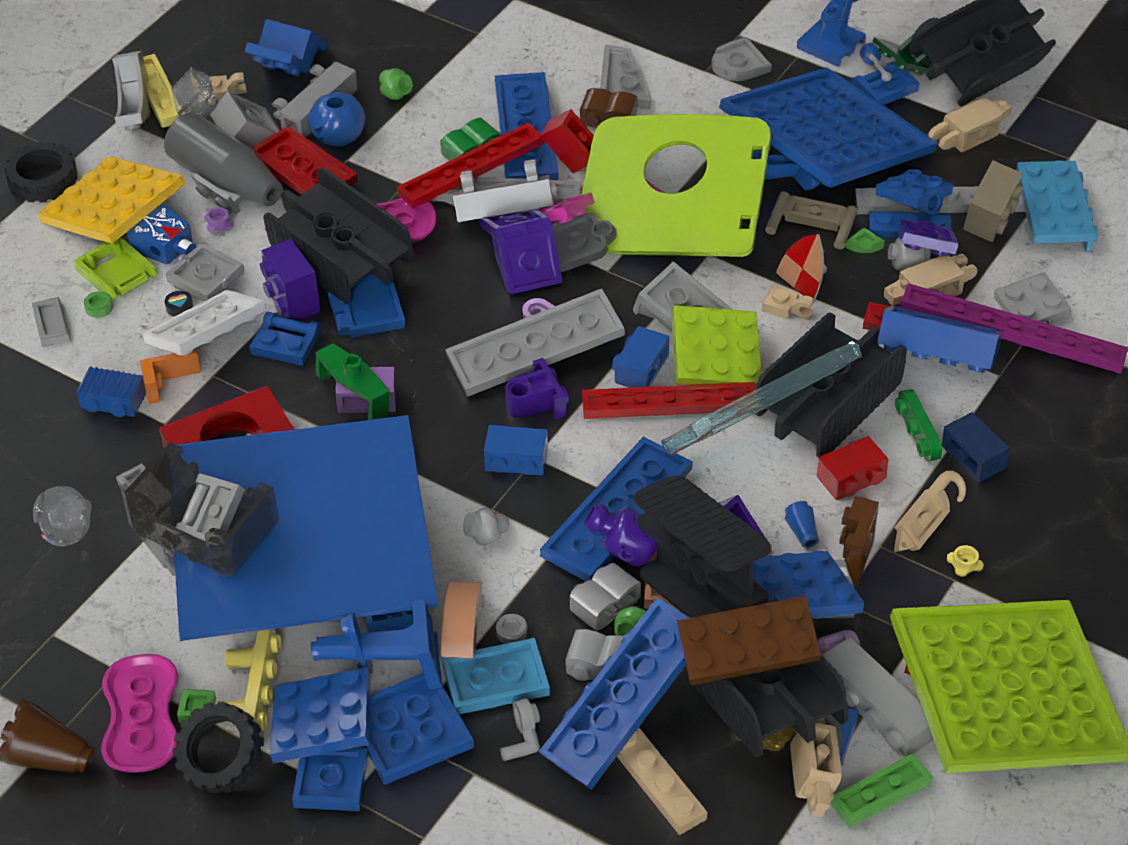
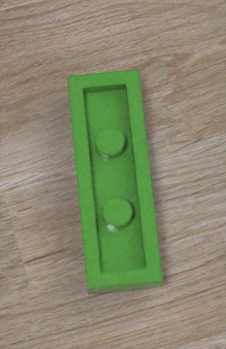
M912 753L838 792L830 801V805L845 824L851 828L931 785L932 776Z

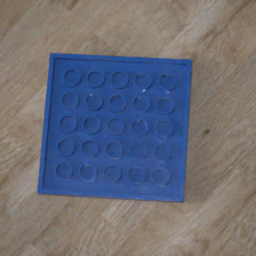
M828 67L722 98L719 108L729 116L753 117L765 121L771 130L772 139L770 146H773L784 157L794 161L804 171L812 174L823 185L833 187L933 153L938 145V142Z

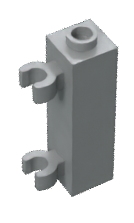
M334 62L326 70L320 65H314L309 71L316 76L311 79V84L290 103L282 98H278L272 103V106L278 108L273 115L281 120L282 129L289 126L306 138L311 133L308 125V115L314 102L322 95H327L331 92L353 95L358 90L356 70L338 62Z
M535 159L526 160L524 163L527 179L475 188L472 170L461 172L460 177L463 190L454 191L453 194L457 221L462 222L553 206L554 198L558 197L556 182H551L549 175L538 177Z

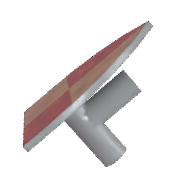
M820 235L806 236L795 242L786 251L776 271L781 278L800 294L812 297L814 301L819 292L823 274L827 272Z

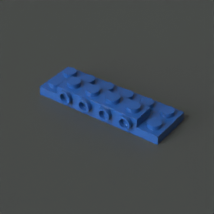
M657 597L636 626L625 634L622 644L616 652L605 660L602 670L596 678L586 685L577 703L566 711L563 721L540 749L541 755L592 790L686 666L677 620L689 617Z

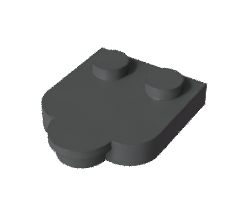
M591 213L574 216L573 220L563 224H551L561 272L604 257L608 251V245L617 236L614 225L606 220L598 221L597 217Z

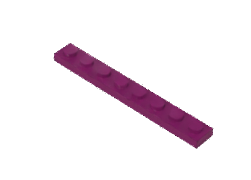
M909 283L900 304V308L1003 331L1001 339L1120 374L1128 352V347Z

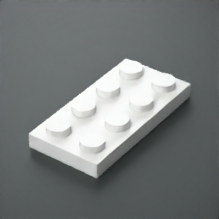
M226 290L144 332V342L158 349L174 352L177 355L190 354L194 348L212 342L215 337L233 331L236 326L244 322L254 320L257 315L266 311L264 300Z

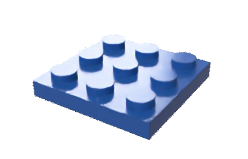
M814 550L809 553H785L778 556L763 557L753 562V581L768 592V603L806 596L811 618L863 613L864 601L828 551Z
M368 667L275 685L270 741V757L273 763L369 745L371 675Z
M423 673L373 693L370 696L369 745L363 747L367 748L368 756L384 785L474 748V740L443 686L429 690Z

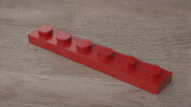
M526 123L397 186L398 195L412 209L462 185L461 172L472 170L474 179L543 145L544 142L540 137L541 134L529 123Z
M755 382L582 390L584 419L754 411L756 385Z

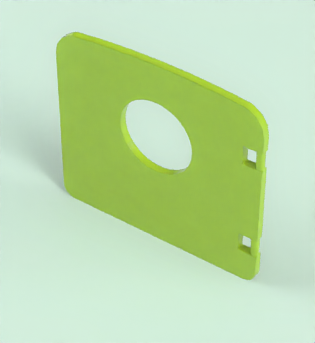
M710 114L636 115L613 117L603 121L596 128L593 136L581 195L592 193L595 202L586 207V213L595 215L598 221H609L616 228V239L608 245L606 254L726 257L749 255L754 248L756 225L759 218L767 159L772 139L768 124L759 118ZM675 145H687L701 151L707 159V168L702 179L694 187L684 192L666 194L654 190L646 182L645 170L647 164L659 151ZM754 150H762L761 159H752ZM742 219H751L749 229H741Z

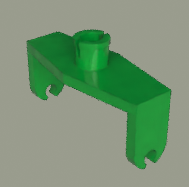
M333 343L316 352V376L320 380L325 381V375L333 376L339 384L369 402V420L387 418L389 413V389L371 368L362 361L361 357L350 354Z

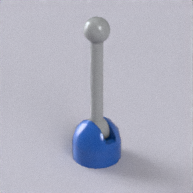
M875 43L865 44L860 50L861 59L868 65H876L882 74L881 78L884 82L890 81L892 78L891 73L886 72L879 62L882 57L878 51L879 47Z

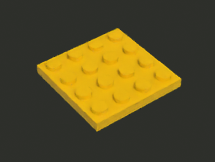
M110 156L102 160L101 164L95 169L86 173L76 184L68 187L57 199L49 202L37 215L43 224L113 244L186 183L180 174Z

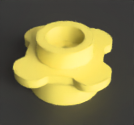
M960 546L954 552L947 555V561L953 564L955 573L958 576L964 577L972 571H981L984 564L981 560H978L979 554L977 550L971 546Z

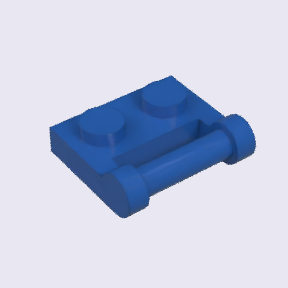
M895 61L887 63L886 67H884L885 71L890 72L892 75L891 80L888 82L882 80V74L879 70L864 76L857 75L851 78V84L882 105L919 91L920 83L909 72L894 64Z
M267 311L261 327L249 346L250 354L303 366L320 335L321 324L313 321L305 323L278 317L276 313ZM274 327L280 329L303 333L306 335L305 337H302L298 335L276 331L273 329Z

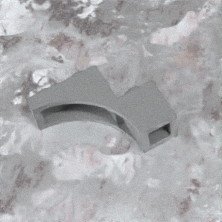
M142 51L116 55L112 58L118 92V109L115 121L117 128L125 126V130L140 128V124L145 123V120L151 115L144 86L149 80Z

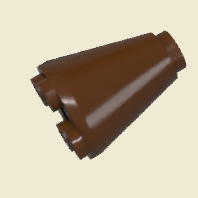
M22 698L16 708L14 722L8 720L1 733L0 739L6 742L0 747V762L14 766L76 773L78 770L84 773L91 762L94 748L88 746L86 740L38 705Z

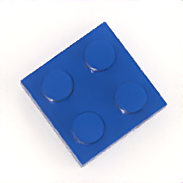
M350 748L299 758L292 798L293 808L360 811L368 759L367 748Z

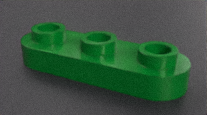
M913 389L900 391L898 398L895 399V408L898 415H902L905 420L907 433L909 436L914 437L919 456L924 457L927 462L941 459L942 447L940 439Z

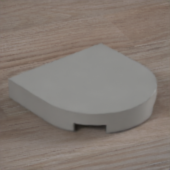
M747 37L719 46L712 57L713 71L719 77L726 80L744 81L771 72L769 61Z

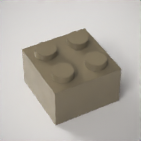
M993 160L970 202L963 230L992 243L997 233L1002 235L1009 220L1007 219L1010 213H1014L1020 200L1018 198L1024 185L1020 184L1023 173Z

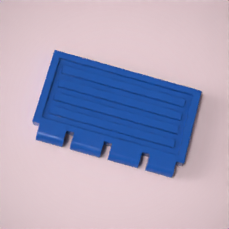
M370 273L350 288L352 300L346 304L327 291L338 333L342 336L350 334L351 338L406 327L393 281L385 284Z

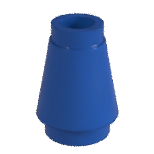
M797 501L790 504L785 509V521L803 548L815 546L819 542L813 507L809 506L806 501Z

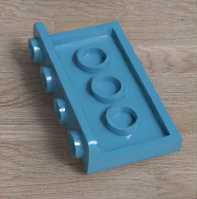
M1076 161L1017 162L1016 171L1023 173L1020 184L1024 185L1021 194L1033 243L1083 242L1085 251H1092L1093 242L1098 240V229L1092 223L1093 210L1087 205L1088 191L1083 189V173L1078 171Z

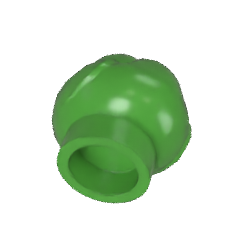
M399 68L384 70L379 75L380 91L391 100L401 99L412 90L413 82L411 77Z
M636 606L619 611L614 621L616 636L624 637L628 631L636 626L646 611Z

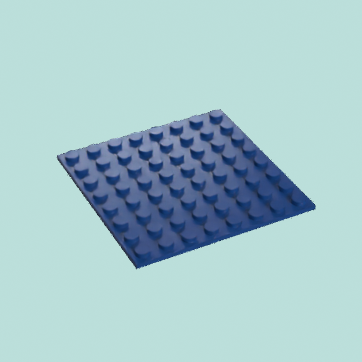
M408 415L167 446L180 641L341 620V617H345L347 613H355L356 617L408 611L413 610L412 601L425 599L426 608L438 607ZM199 473L235 483L245 488L221 547L192 538L189 539L174 532L177 522L181 523L197 487L195 481Z

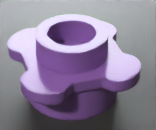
M222 207L209 210L204 216L205 221L208 222L206 226L207 231L221 232L231 229L233 227V222L229 219L231 213Z

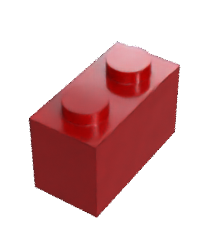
M572 109L550 119L540 137L573 174L587 167L594 136Z
M867 436L818 458L817 478L834 499L839 500L845 496L854 495L859 490L870 485L879 484L886 479L889 459L870 436Z

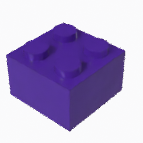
M289 239L261 250L263 262L260 263V269L266 281L263 283V289L268 298H273L278 313L280 315L284 314L287 319L296 321L319 313L320 305L315 271L293 240Z

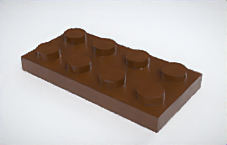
M806 596L677 620L690 685L821 660V653Z

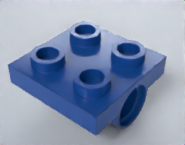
M907 170L902 175L889 177L887 181L876 185V195L908 205L913 210L931 216L940 211L943 198L953 194L952 183L943 181L938 176L921 174L919 170Z

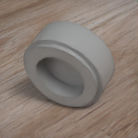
M506 614L499 618L496 623V635L503 644L525 640L527 637V622L518 614Z

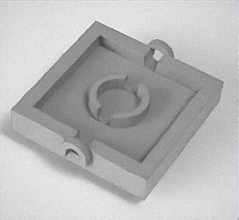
M201 243L188 255L182 254L179 257V262L166 273L167 282L206 301L220 294L245 271L243 263Z
M1045 272L994 290V298L1003 311L1043 323L1047 322L1050 325L1053 322L1071 316V307Z

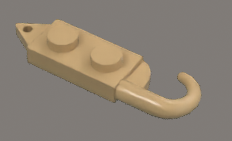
M945 471L939 475L930 488L921 494L894 527L897 531L894 552L906 549L911 551L919 550L950 512V504L944 489L950 481L956 483L959 495L957 501H963L966 495V485L959 473Z

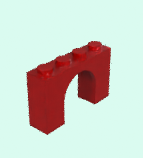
M268 386L159 428L163 448L166 453L167 446L208 441L230 431H242L256 435L295 430Z

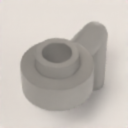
M527 698L513 702L514 718L520 733H523L525 742L501 748L503 761L533 754L540 749L535 731V723L540 720L538 709L535 703L530 704Z

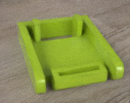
M122 237L113 244L105 242L74 260L76 271L98 291L108 293L112 301L117 299L116 293L119 296H123L149 280L148 275L151 278L157 276L155 266ZM111 254L116 256L95 268V263Z

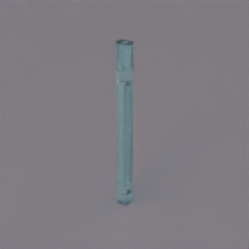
M850 342L841 348H836L689 424L688 427L661 440L665 452L673 455L696 442L699 443L842 369L848 363L862 357L857 343Z

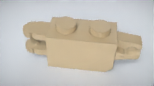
M983 97L945 115L944 122L932 127L928 135L935 141L939 139V146L943 150L956 147L960 152H964L998 136L1000 122L1011 115L1012 106L1004 99L991 102L986 97Z
M962 253L952 257L947 255L931 258L928 261L900 271L899 280L885 287L884 297L892 306L901 304L908 283L955 297L962 294L965 282L976 277L978 269L972 264L966 266L968 258Z
M821 718L814 722L815 740L807 743L797 732L790 744L796 797L807 799L810 815L823 817L825 811L829 809L830 801L834 798V791L840 784L842 776L836 727L826 725L824 718Z

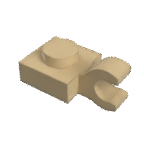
M235 73L228 80L226 75L201 79L204 103L221 100L227 91L236 94L246 93V83H242L244 82V74Z
M773 286L762 303V311L787 319L791 314L798 315L803 319H810L814 312V309L810 308L814 299L809 296H801L799 298V293Z

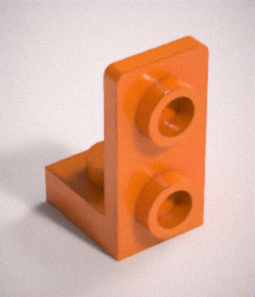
M195 349L187 355L173 353L140 360L149 404L160 402L158 390L163 389L162 380L201 372L198 353Z

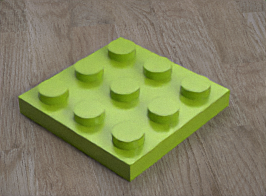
M673 305L671 318L676 384L699 385L755 382V385L757 384L762 371L756 311Z

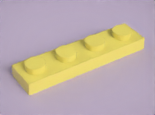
M156 55L145 56L143 58L149 80L144 84L147 99L161 127L171 126L185 112Z

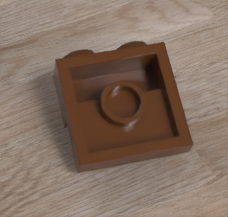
M855 496L851 508L845 507L841 524L846 525V527L844 526L842 529L839 544L844 545L842 558H845L844 561L852 584L858 587L875 540L879 502Z

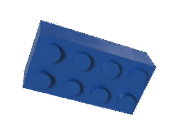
M890 306L884 310L877 343L883 344V348L890 352L903 345L908 351H912L911 356L928 359V357L934 356L940 358L939 362L942 364L956 366L960 362L968 364L969 370L985 373V370H991L996 364L1003 331Z

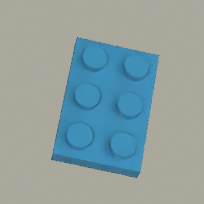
M535 638L476 650V658L442 657V665L452 703L459 715L511 704L514 701L526 698L530 700L550 695L549 683Z

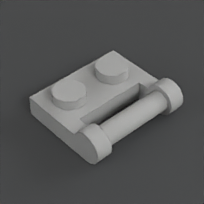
M199 473L195 481L197 487L181 523L177 522L174 532L189 539L192 538L221 547L245 488L235 483Z

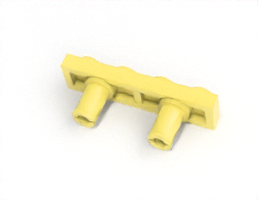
M275 629L257 631L253 648L226 650L225 662L229 670L234 668H251L247 691L243 700L216 702V704L218 702L233 704L252 715L254 722L258 723L262 730L259 732L261 737H263L264 731H267L269 726L268 705L273 703L272 682L273 679L277 678L278 674L277 654L282 651V638L280 634L276 633Z

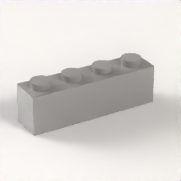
M851 637L822 655L841 676L846 690L848 706L859 710L867 725L880 732L886 738L891 748L900 751L906 757L912 753L914 754L934 740L920 701Z

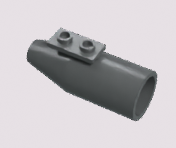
M188 112L178 117L169 127L164 140L165 153L168 157L193 173L191 177L197 184L195 189L204 198L207 199L210 196L218 207L229 209L235 214L240 211L236 204L241 199L265 206H272L280 199L283 192L282 184L254 150L198 113Z

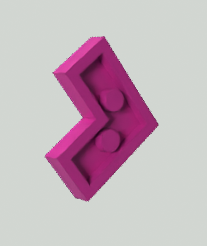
M587 193L554 202L553 206L537 210L548 216L550 222L557 221L558 224H563L573 220L574 216L586 213V207L595 202L592 193Z

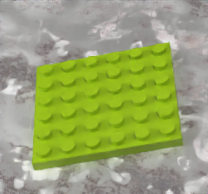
M1069 600L895 608L892 610L890 619L946 774L1128 761V737Z

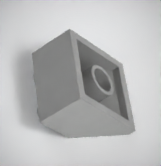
M229 91L225 93L210 113L216 126L250 148L255 147L280 131L266 108Z

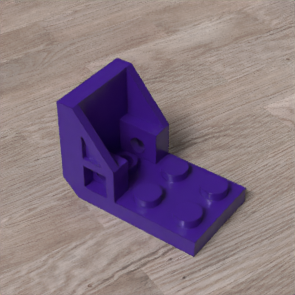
M537 209L479 218L480 227L492 235L496 260L508 294L563 283L554 232L548 216Z

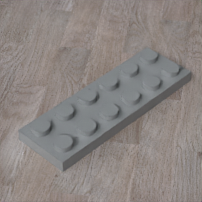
M599 289L445 350L468 397L532 372V361L544 358L547 365L624 336L625 330L604 291Z

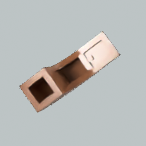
M453 580L449 582L443 613L440 657L476 658L478 616L480 608L484 607L482 582Z

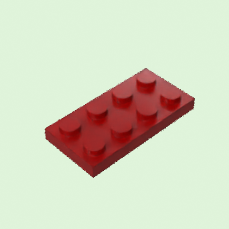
M286 126L252 148L276 178L300 195L319 183L317 170L321 167L328 169L349 186L358 182V176L355 171L289 126Z

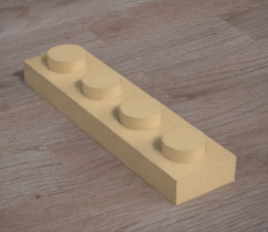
M638 728L617 755L618 759L679 835L707 820V811L640 728Z

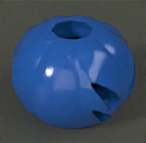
M331 92L319 97L314 102L308 115V125L314 136L320 142L334 147L346 146L354 142L361 135L366 123V114L358 99L348 93Z

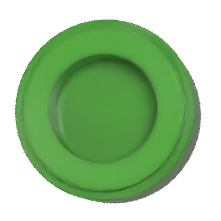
M93 292L84 299L85 312L91 317H104L113 309L111 296L106 292Z

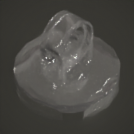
M64 485L55 486L47 489L37 497L33 506V520L35 524L39 523L40 529L43 531L40 535L44 540L52 545L64 547L79 542L87 534L90 526L92 505L89 500L83 498L72 487Z

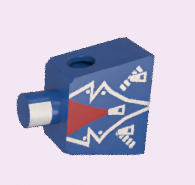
M163 203L127 231L129 244L146 258L164 264H169L179 255H188L196 248V244L192 240L189 223Z

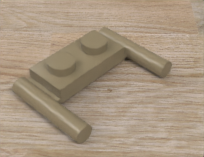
M780 192L765 231L770 235L775 234L782 215H785V221L836 232L839 229L834 246L837 249H843L858 210L855 206H848L846 208L845 206L793 195L789 196L787 192Z

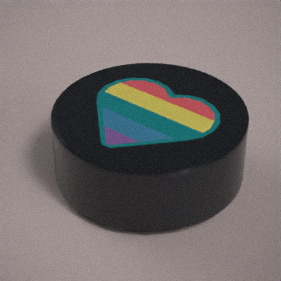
M185 291L171 292L164 300L166 312L174 317L193 307L192 296Z

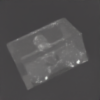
M191 67L171 88L177 114L180 116L188 112H195L206 119L217 107L215 92L211 84L212 80L203 71L198 72Z

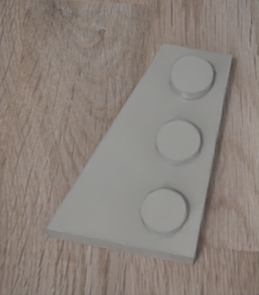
M605 45L600 88L612 93L618 91L632 93L637 96L638 107L650 109L651 99L645 93V84L639 78L637 73L638 67L631 49Z

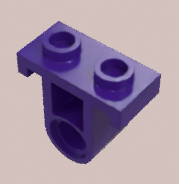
M544 358L532 361L533 372L513 378L506 383V410L511 416L524 418L549 409H553L555 419L566 416V403L569 402L568 393L564 386L560 387L554 368H549Z

